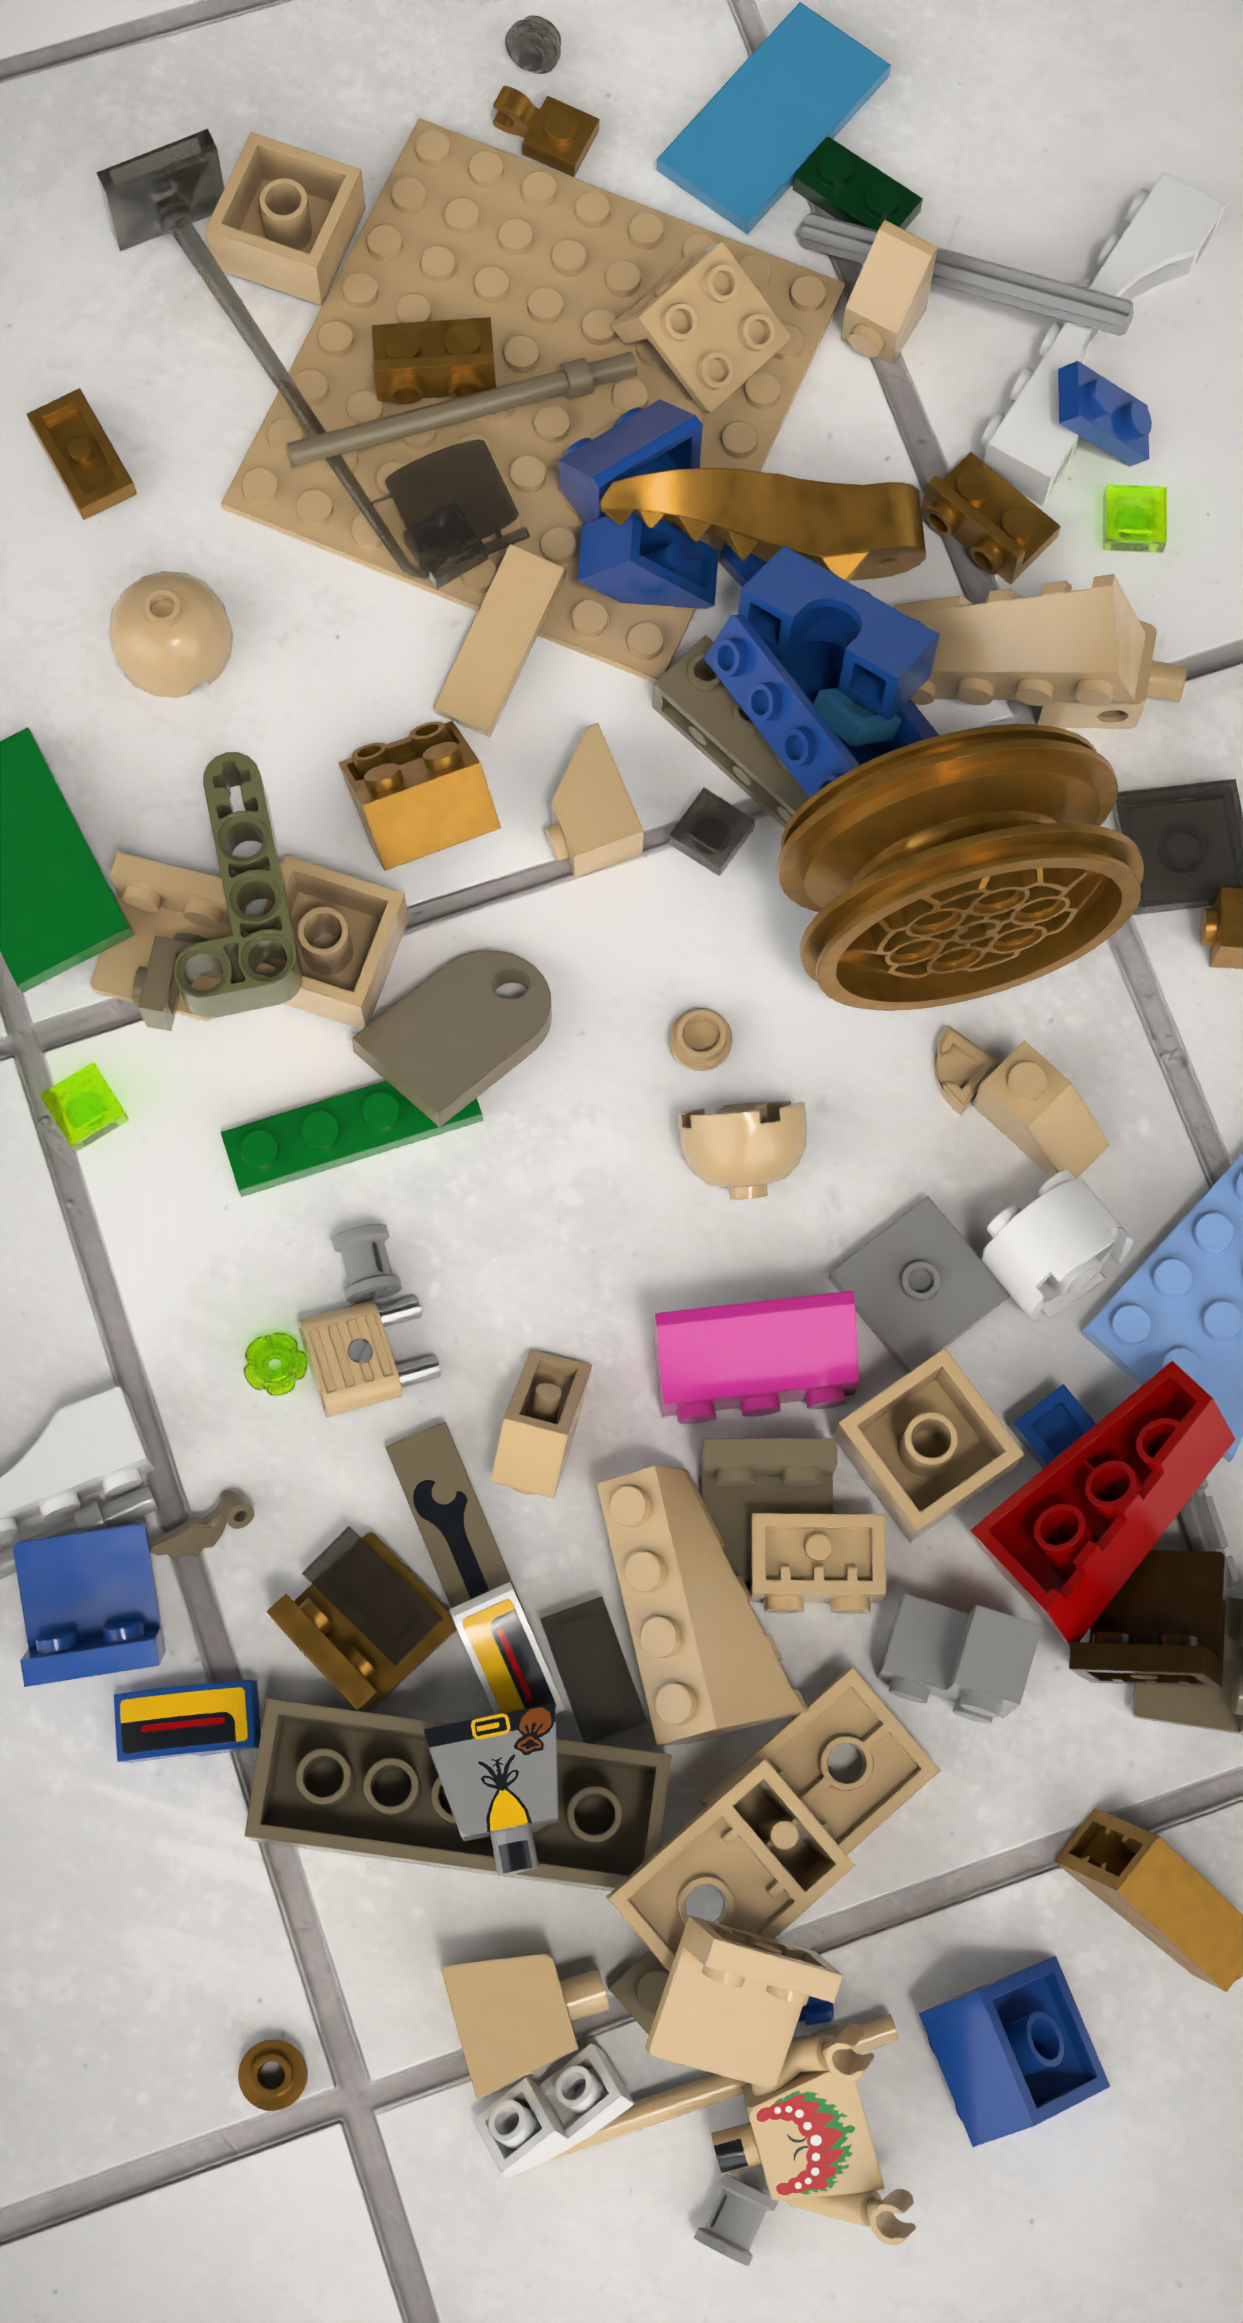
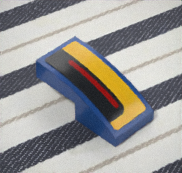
M255 1680L206 1683L114 1694L117 1762L134 1763L185 1755L206 1756L259 1748L261 1733L257 1681Z

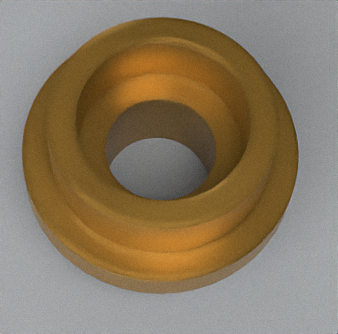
M275 2039L262 2041L250 2048L244 2055L238 2071V2082L244 2097L253 2106L266 2111L281 2110L295 2103L302 2095L308 2078L306 2061L301 2052L292 2044ZM270 2061L278 2062L285 2071L284 2081L276 2089L265 2087L260 2080L262 2067Z

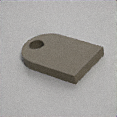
M492 950L468 953L447 963L352 1037L353 1051L436 1125L441 1127L542 1044L549 1032L552 1020L550 989L541 972L533 964L517 955ZM506 983H518L528 989L524 995L514 999L503 998L495 992L498 987Z

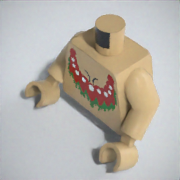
M850 2023L844 2026L836 2038L827 2034L792 2037L777 2085L769 2089L746 2083L742 2087L750 2122L711 2133L721 2174L724 2175L762 2164L772 2200L787 2201L790 2206L866 2227L871 2226L875 2236L883 2243L889 2245L902 2243L916 2229V2226L913 2223L900 2221L894 2213H905L914 2204V2200L910 2192L905 2189H895L883 2200H881L879 2193L876 2192L877 2190L885 2189L856 2084V2080L861 2078L875 2056L870 2052L860 2055L851 2050L864 2035L861 2027Z

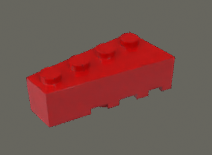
M1171 1361L970 1531L997 1570L1070 1647V1642L1081 1641L1229 1449L1235 1438L1214 1399L1174 1361Z

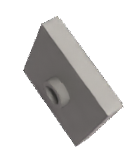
M929 1196L830 1272L828 1277L839 1292L854 1291L857 1314L907 1373H910L939 1351L949 1346L1009 1297V1293L986 1267L981 1257Z

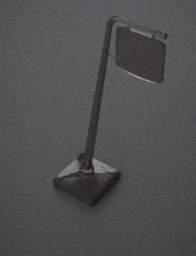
M205 129L96 172L111 232L120 252L161 235L172 234L309 436L326 433L192 224L212 216L224 190L218 150L209 130ZM478 439L452 445L403 466L385 480L390 494L372 502L342 455L326 458L403 572L412 577L422 579L436 577L506 548L510 544L513 545L530 538L526 526L502 535L500 531L518 518L519 512L484 440ZM392 497L419 556L425 558L445 553L447 559L425 567L417 566L410 562L374 507V504ZM494 533L497 538L457 555L453 556L451 551L475 543Z

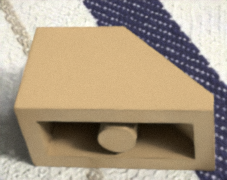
M884 220L845 307L841 338L849 342L858 353L871 358L878 357L893 365L927 309L938 247Z
M599 723L586 727L551 801L552 825L544 828L549 847L556 862L566 859L574 879L643 854L644 830Z
M1025 1040L979 1087L973 1106L1050 1177L1067 1169L1077 1179L1109 1146V1142L1073 1084Z
M530 1349L503 1418L490 1482L511 1487L523 1494H538L554 1499L567 1463L593 1365Z

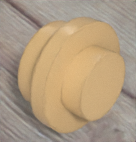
M704 1008L692 1009L680 1015L674 1022L670 1031V1049L675 1059L684 1067L695 1071L711 1070L721 1065L728 1057L732 1047V1031L728 1022L719 1013Z

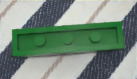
M382 1081L220 1133L241 1197L472 1125L483 1121V1117L476 1098L444 1125L439 1127L387 1081Z

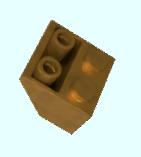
M453 721L445 724L442 722L422 724L414 728L410 732L409 737L387 745L385 743H371L362 746L353 752L352 758L338 762L371 847L384 871L501 828L481 763Z

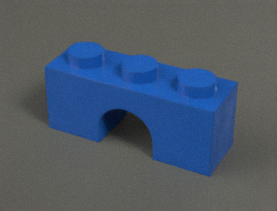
M785 545L741 589L738 615L743 614L774 654L787 660L800 646L815 641L829 642L845 650L838 690L889 721L930 678L940 634Z

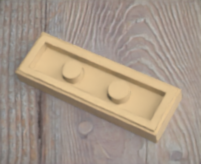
M509 545L435 702L433 710L436 714L491 737L567 573L564 567L514 545Z

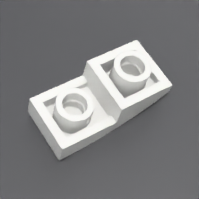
M591 2043L542 2084L537 2085L527 2077L522 2079L473 2119V2122L500 2173L510 2178L574 2147L612 2122L633 2106L634 2102L606 2053Z

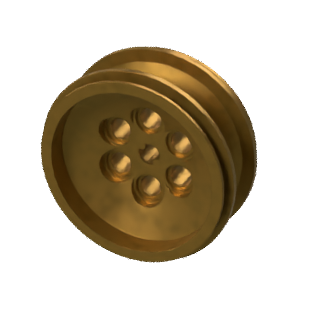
M1036 724L993 725L951 732L906 745L874 758L826 785L807 800L788 822L782 835L781 853L777 863L778 878L784 893L796 904L819 912L807 926L800 942V957L806 973L818 982L821 990L829 998L841 1004L868 1010H913L964 1002L1022 985L1049 974L1098 947L1115 934L1136 910L1140 901V883L1144 874L1143 859L1137 845L1126 835L1100 826L1112 811L1118 795L1117 778L1111 764L1101 754L1097 753L1095 747L1087 739L1066 729Z

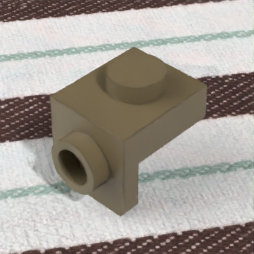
M177 933L174 935V939L155 936L148 968H138L132 991L133 1004L139 1005L138 1008L147 1027L172 1031L181 993L174 978V963L178 955L186 947L198 942L208 941V939L190 933ZM206 971L199 974L213 978L222 977V974L216 971Z

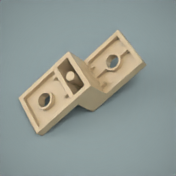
M848 1667L806 1704L808 1712L794 1715L699 1800L705 1808L606 1896L669 1973L689 1917L686 1911V1900L689 1893L695 1887L702 1884H711L720 1891L723 1897V1910L714 1923L775 1939L856 1866L847 1855L941 1771L853 1667ZM849 1743L859 1751L862 1758V1768L854 1780L840 1783L830 1775L827 1761L833 1748L840 1744Z

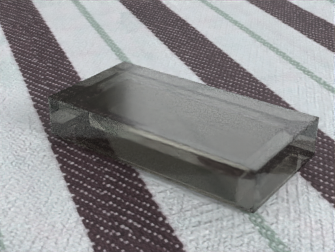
M350 1526L302 1572L303 1576L396 1668L444 1621L443 1617Z
M602 1596L540 1618L583 1743L594 1744L647 1724L648 1721Z

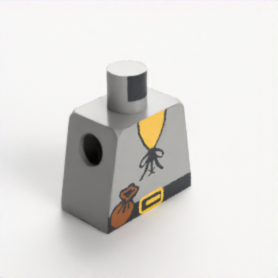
M554 1703L424 1729L428 1748L463 1841L491 1836L498 1876L539 1868L532 1828L559 1822L557 1719Z

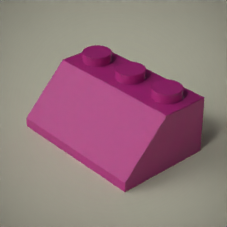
M854 1291L655 1313L653 1344L662 1417L677 1415V1422L680 1424L708 1422L716 1419V1411L736 1408L742 1409L743 1416H765L780 1412V1403L806 1401L808 1409L833 1408L845 1404V1396L854 1395L858 1387L859 1368Z

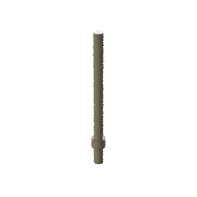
M632 352L589 363L585 358L560 364V370L296 440L286 443V449L292 467L565 394L568 399L589 395L594 392L595 386L636 376L637 366Z

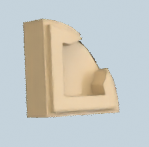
M949 1025L946 1027L937 1047L934 1070L939 1090L954 1111L962 1115L977 1095L981 1083L997 1068L999 1060Z

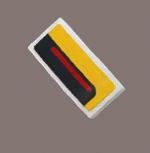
M510 1582L449 1609L494 1715L554 1703L556 1714L565 1710L540 1648Z

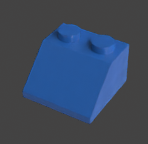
M660 399L643 410L640 407L633 408L619 417L613 428L593 440L591 438L581 439L566 450L563 457L558 460L559 489L584 524L606 516L601 511L599 503L613 482L644 474L700 468L703 424L696 415Z
M1056 1956L919 2013L928 2036L930 2048L938 2060L955 2102L956 2112L964 2124L972 2147L1036 2126L1111 2087Z

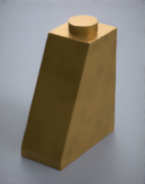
M1094 1808L1054 1861L1189 1973L1227 1992L1232 1984L1243 1976V1914L1158 1835Z

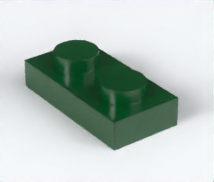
M829 136L794 177L793 191L834 218L863 227L879 230L884 220L906 230L921 212L923 198Z

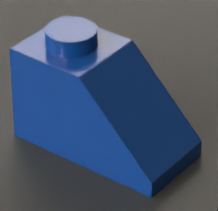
M631 514L623 525H618L606 515L582 525L577 581L620 603L707 609L715 606L719 550L701 540L694 542L686 532L664 520L651 529L646 526L637 514Z

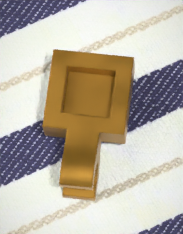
M509 86L502 87L493 104V108L498 110L493 120V125L506 133L524 138L522 141V155L571 177H575L599 132V118L550 96L546 97L543 105L538 109L526 95Z

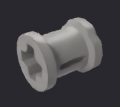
M362 1225L342 1231L331 1239L334 1251L342 1254L349 1283L344 1293L346 1301H349L351 1304H358L369 1300L376 1301L392 1296L402 1289L400 1278L392 1275L384 1243L389 1238L387 1225Z
M724 2174L721 2175L719 2180L723 2190L706 2227L698 2228L694 2239L743 2265L749 2266L753 2258L749 2249L766 2211H774L779 2201L772 2200L770 2195L733 2176Z

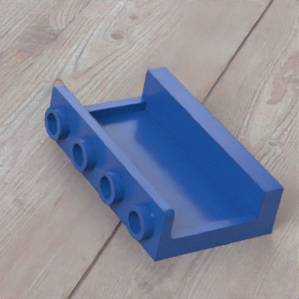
M743 614L731 615L704 659L810 798L838 777L874 758L906 745L939 736L914 702L909 699L896 713L902 720L892 741L863 744L861 747L843 744L813 704L819 690L838 688L845 650L833 643L815 641L800 646L785 660L771 651Z

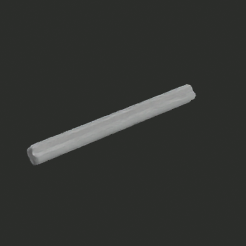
M809 213L801 225L799 236L801 237V245L805 248L864 264L878 230L816 213ZM939 247L937 249L931 282L933 284L1119 336L1127 332L1132 322L1134 312L1133 303L1130 300Z

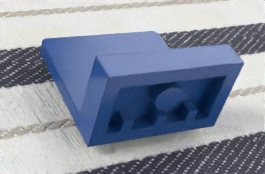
M137 1522L22 1540L14 1545L13 1553L28 1643V1650L20 1660L24 1687L160 1665L166 1649L147 1527L144 1523Z

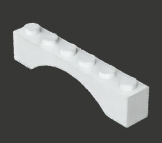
M1163 172L1151 192L1142 188L1135 197L1125 219L1130 224L1124 234L1121 236L1114 232L1109 237L1097 261V265L1102 268L1094 280L1084 277L1078 286L1124 298L1135 303L1159 289L1187 281L1214 239L1226 204ZM1069 321L1065 325L1055 322L1050 328L1039 350V355L1043 356V359L1035 371L1028 367L1023 370L1010 394L1009 399L1014 404L1005 417L999 413L994 415L980 441V446L986 448L984 463L1021 494L1042 506L1070 465L1079 439V435L1059 424L1058 369L1076 361L1082 362L1089 347L1102 332L1101 330Z
M121 1386L58 1409L39 1440L13 1468L0 1477V1541L16 1534L19 1531L17 1526L19 1522L42 1514L43 1520H52L68 1515L81 1507L79 1499L104 1490L106 1496L127 1492L143 1483L141 1475L155 1470L130 1399Z

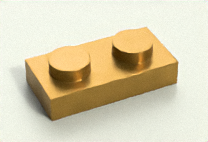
M80 388L26 414L31 428L83 520L137 494L131 477Z

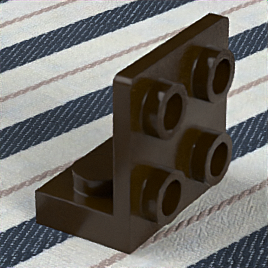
M1150 1550L1091 1626L1089 1643L1070 1642L1069 1669L1090 1683L1222 1688L1228 1558L1219 1551Z

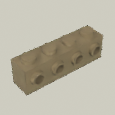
M705 635L654 683L653 709L777 822L786 828L793 815L810 797L705 661L704 657L714 643Z

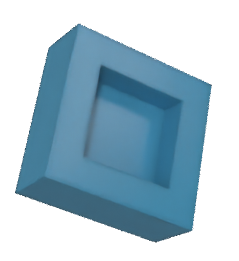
M838 688L819 690L813 704L843 744L852 747L892 741L902 720L895 714L889 721L846 696Z

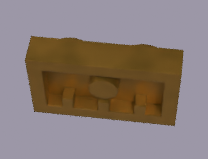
M491 317L372 325L373 370L377 401L391 400L399 404H411L420 401L422 398L447 396L458 398L496 388Z
M972 452L943 480L934 476L925 487L921 511L925 513V517L931 527L945 537H954L970 551L972 559L983 571L992 575L997 573L1010 585L1058 537L1061 528L1058 523Z

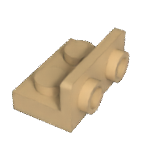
M752 1513L750 1594L753 1599L751 1602H764V1611L768 1613L804 1612V1602L831 1603V1612L837 1614L869 1613L870 1603H881L886 1595L885 1514Z

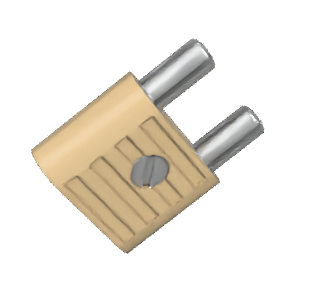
M416 1296L377 1306L374 1300H369L298 1320L300 1337L309 1363V1370L326 1417L401 1397L402 1388L441 1376V1366H438L440 1362L435 1356L396 1366L384 1328L421 1318L422 1307Z

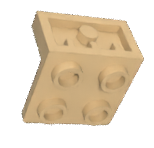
M723 241L692 250L611 324V327L624 344L647 339L652 343L700 409L705 413L714 411L790 340L789 332Z
M117 852L109 875L119 896L117 901L134 936L100 953L91 980V987L97 994L133 1002L132 991L135 975L139 967L148 968L155 936L174 939V935L177 933H190L208 940L232 936L222 878ZM198 975L191 987L197 990H208L215 987L221 978ZM180 993L176 1014L203 1021L212 1019L194 1014L186 1006Z
M689 1915L645 2048L655 2058L772 2089L778 2083L802 2007L807 2005L809 1996L835 2003L843 1975L815 1951Z

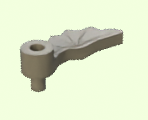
M224 1490L220 1494L221 1501L211 1513L203 1518H190L176 1529L149 1540L150 1553L158 1556L168 1554L173 1561L185 1555L198 1557L204 1548L213 1547L223 1534L227 1523L236 1529L247 1526L254 1517V1510L243 1494Z

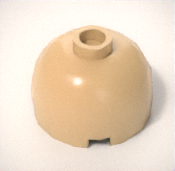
M161 571L141 577L122 592L112 609L109 640L117 665L124 671L125 677L134 687L153 696L180 698L190 695V689L202 685L207 680L210 685L220 677L231 658L233 633L224 604L204 581L187 573Z
M791 1101L732 1104L723 1105L722 1109L716 1110V1114H705V1108L683 1111L677 1114L680 1143L685 1161L694 1175L706 1184L729 1188L730 1199H753L768 1196L767 1184L787 1178L799 1165L806 1148L807 1121L805 1102L791 1104Z

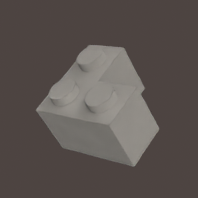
M905 1593L897 1607L877 1678L891 1682L889 1692L898 1697L914 1702L927 1703L929 1695H933L954 1702L953 1713L973 1721L991 1724L993 1717L1004 1718L1020 1705L1042 1625L976 1605L970 1613H966Z

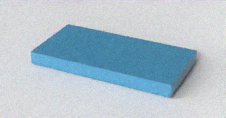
M799 2L657 158V171L748 235L793 185L796 174L828 136L834 139L888 79L891 64Z

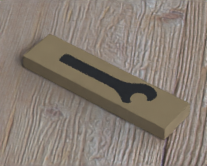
M446 1422L386 1446L388 1456L451 1608L510 1582L523 1609Z

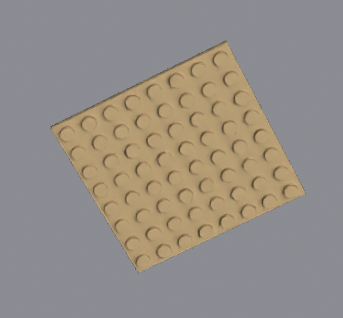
M419 118L221 502L222 509L477 612L509 545H514L566 569V577L538 634L539 637L655 683L669 669L697 608L620 603L577 581L581 533L584 522L559 489L558 460L577 441L584 438H591L593 440L613 428L618 418L627 411L637 407L643 410L660 399L696 415L703 424L700 468H730L761 472L844 294L846 283ZM723 241L789 332L790 340L714 411L705 413L700 409L652 343L647 339L624 344L611 327V324L692 250ZM491 317L496 387L559 371L560 364L585 358L589 363L627 352H632L637 366L636 376L595 386L594 392L589 395L568 399L565 394L292 467L288 457L286 443L454 399L451 396L422 398L420 401L411 404H399L391 400L377 401L373 370L372 325ZM663 519L664 521L684 531L676 522ZM705 532L699 539L719 550V553L727 545L725 539Z

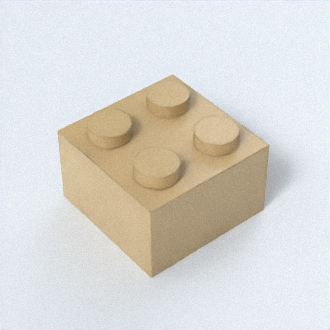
M251 132L205 229L213 268L322 306L366 209L361 169Z
M285 855L281 867L302 967V985L298 993L291 1000L282 1004L363 1030L371 1021L409 921L405 893ZM267 900L262 915L267 914L272 909L273 901ZM279 958L266 959L257 966L255 973L262 977H272L284 969L286 962Z
M946 1348L838 1422L833 1438H837L838 1445L910 1543L1015 1469L1025 1455Z

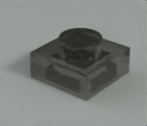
M455 502L403 532L404 543L436 590L488 560L486 546Z
M704 787L669 834V844L716 875L721 876L754 830L755 819Z

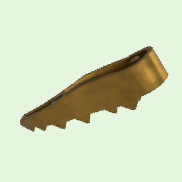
M677 469L615 481L608 488L599 503L601 511L618 525H623L631 514H637L646 526L651 529L663 519L676 522L694 542H698L705 532L725 539L742 561H745L750 553L768 562L785 545L807 559L817 562L821 567L847 582L898 575L919 566L926 558L919 490L914 485L903 482L858 485L806 480L778 473H764L745 469Z

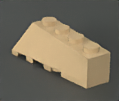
M1115 574L1095 576L1092 588L1071 591L1072 585L1067 581L1045 583L1042 595L1022 597L1009 588L990 591L989 596L985 599V603L973 604L970 600L960 595L893 605V608L920 621L924 626L940 634L930 678L910 698L914 704L918 705L930 704L934 699H959L971 705H987L993 700H1018L1032 706H1045L1050 704L1052 700L1079 701L1082 704L1094 707L1108 706L1112 701H1134L1146 633Z
M654 1465L597 1483L657 1746L692 1744L808 1712L809 1710L799 1690L792 1688L780 1664L783 1658L772 1636L765 1634L749 1603L753 1598L742 1576H736L722 1549L725 1543L689 1471Z

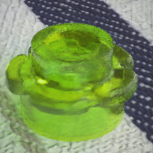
M273 1333L272 1335L258 1337L250 1343L245 1352L247 1365L244 1367V1375L249 1385L258 1391L262 1389L267 1390V1393L271 1396H282L291 1392L295 1388V1382L302 1379L307 1371V1357L303 1351L298 1350L297 1341L288 1334ZM271 1360H280L281 1367L278 1370L270 1369L269 1363Z

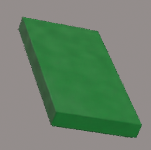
M29 727L0 741V952L17 987L24 993L134 936L87 839Z

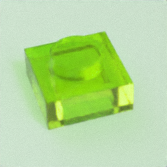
M1107 484L1103 494V550L1163 553L1167 543V487Z
M94 1062L39 1094L74 1153L129 1121L126 1112Z

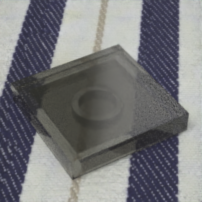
M1236 779L1118 792L1117 800L1113 807L1116 831L1126 835L1137 845L1144 864L1143 879L1140 883V901L1132 915L1212 906L1221 887L1243 888V815Z

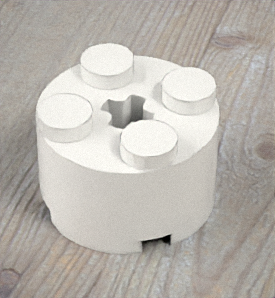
M1067 1169L1052 1176L1038 1191L1040 1197L1023 1210L1017 1205L1010 1206L998 1214L987 1227V1231L993 1239L983 1249L982 1261L1032 1322H1038L1041 1310L1048 1318H1051L1082 1299L1105 1279V1276L1100 1272L1103 1263L1112 1256L1120 1264L1133 1245V1238L1083 1179H1076Z

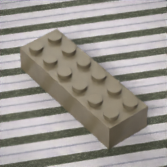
M267 1699L245 1837L255 1842L498 1876L491 1836L463 1841L428 1748L424 1729L447 1725V1723ZM557 1739L559 1822L532 1828L539 1868L503 1876L612 1891L660 1849L672 1755Z

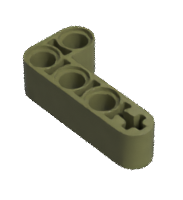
M226 752L216 756L208 763L203 774V786L232 936L190 945L178 955L174 963V978L186 1006L194 1014L204 1018H217L280 1005L291 1000L298 993L302 985V967L268 797L257 764L249 756L239 752ZM241 786L240 790L246 811L234 812L230 800V788ZM245 841H256L262 844L260 850L252 856L237 857L232 854L234 849ZM257 899H267L274 902L272 909L260 917H251L243 913L245 908ZM279 958L286 962L284 969L272 977H262L255 973L257 966L266 959ZM216 971L222 974L220 982L211 989L197 990L191 987L194 979L203 972Z

